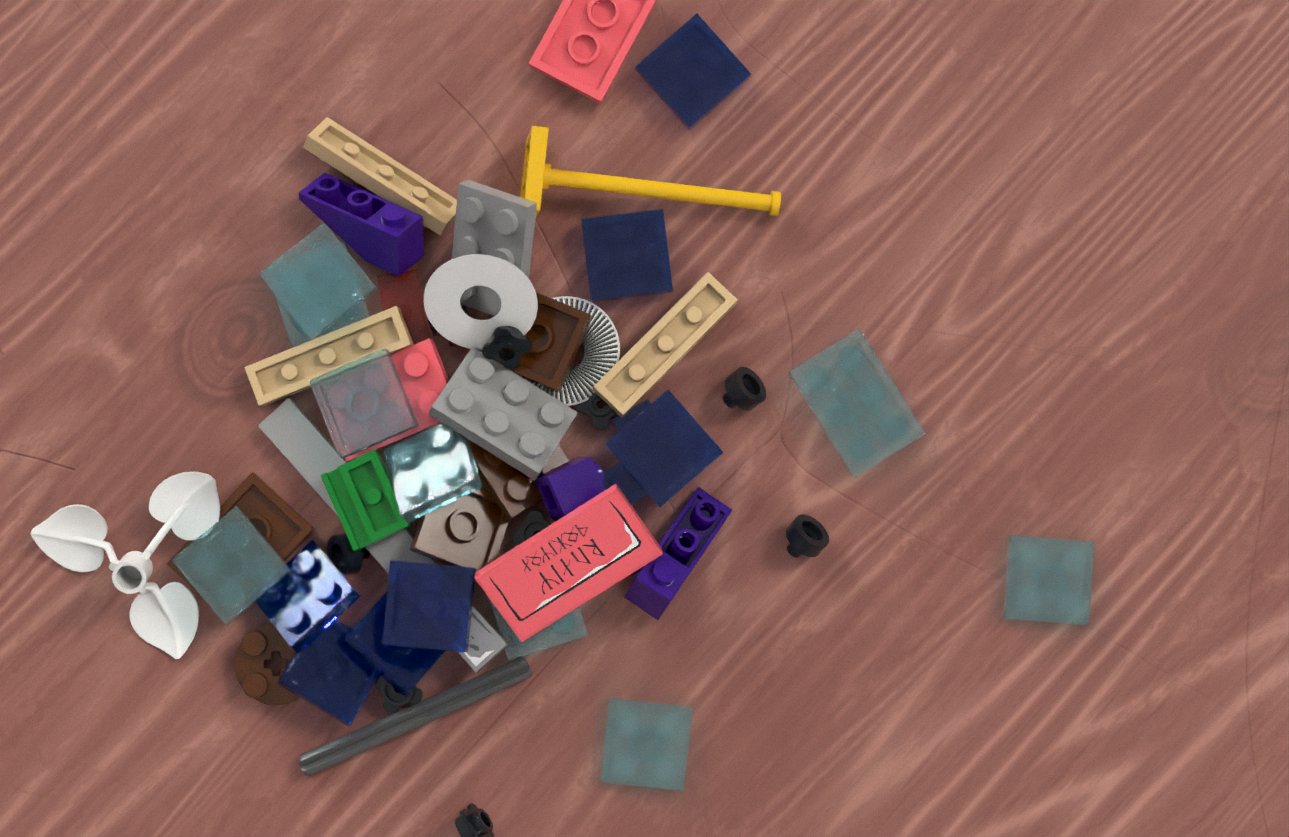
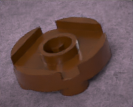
M269 622L259 625L244 635L236 651L235 673L238 682L246 695L263 704L285 705L295 702L308 692L319 674L320 657L315 643L304 631L290 623ZM279 651L281 658L288 659L289 662L288 667L281 669V675L279 676L273 675V670L266 667V660L272 659L273 652Z

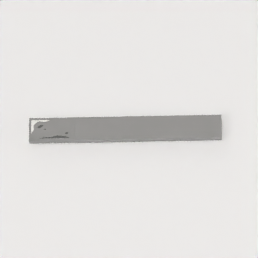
M287 398L258 426L337 515L320 475L325 472L328 473L347 462L292 399ZM407 529L365 547L476 673L482 670L509 645L435 560L410 550L414 537Z

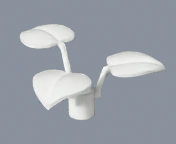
M190 471L179 473L163 480L150 497L149 511L155 519L165 524L143 553L139 551L128 552L120 561L117 559L111 543L104 541L108 533L105 519L89 506L75 504L61 508L32 529L30 534L40 549L55 562L72 571L90 572L98 569L103 563L105 550L110 560L109 569L113 571L112 581L115 587L126 594L140 592L131 604L129 612L130 622L135 632L147 643L160 648L174 659L182 657L193 641L199 623L198 602L190 589L181 583L172 582L159 589L156 583L147 582L153 571L150 556L170 529L179 538L184 540L202 539L213 531L220 517V501L216 480L211 475Z

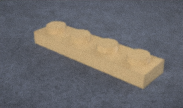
M326 117L307 135L303 145L304 149L379 197L423 216L424 227L431 229L441 236L455 221L457 205L455 198L330 118Z
M707 272L593 386V391L623 419L737 304L738 299Z
M394 306L244 368L257 403L263 407L414 344L400 307Z

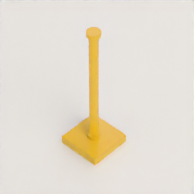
M532 126L526 139L520 197L537 203L536 217L540 212L542 189H548L549 185L768 211L770 216H778L781 192L771 191L770 195L551 169V164L545 163L549 128Z

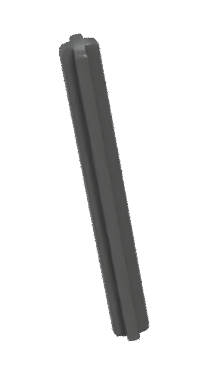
M520 657L301 754L298 757L301 769L306 776H310L526 680L532 676L530 666L524 657Z

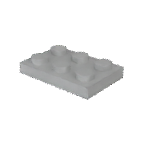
M471 180L459 183L452 259L471 254L495 256L512 263L529 278L537 203ZM486 286L470 287L464 291L460 298V304L493 316L497 315L501 309L499 295L493 289Z
M472 347L431 406L428 414L528 477L536 480L578 412L513 371L505 368L497 361L485 358L481 351Z

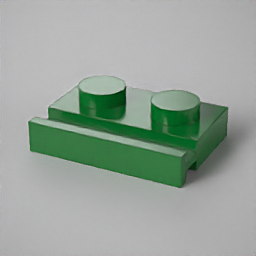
M374 449L338 466L328 473L325 472L320 475L353 551L358 552L362 548L412 527L377 450Z

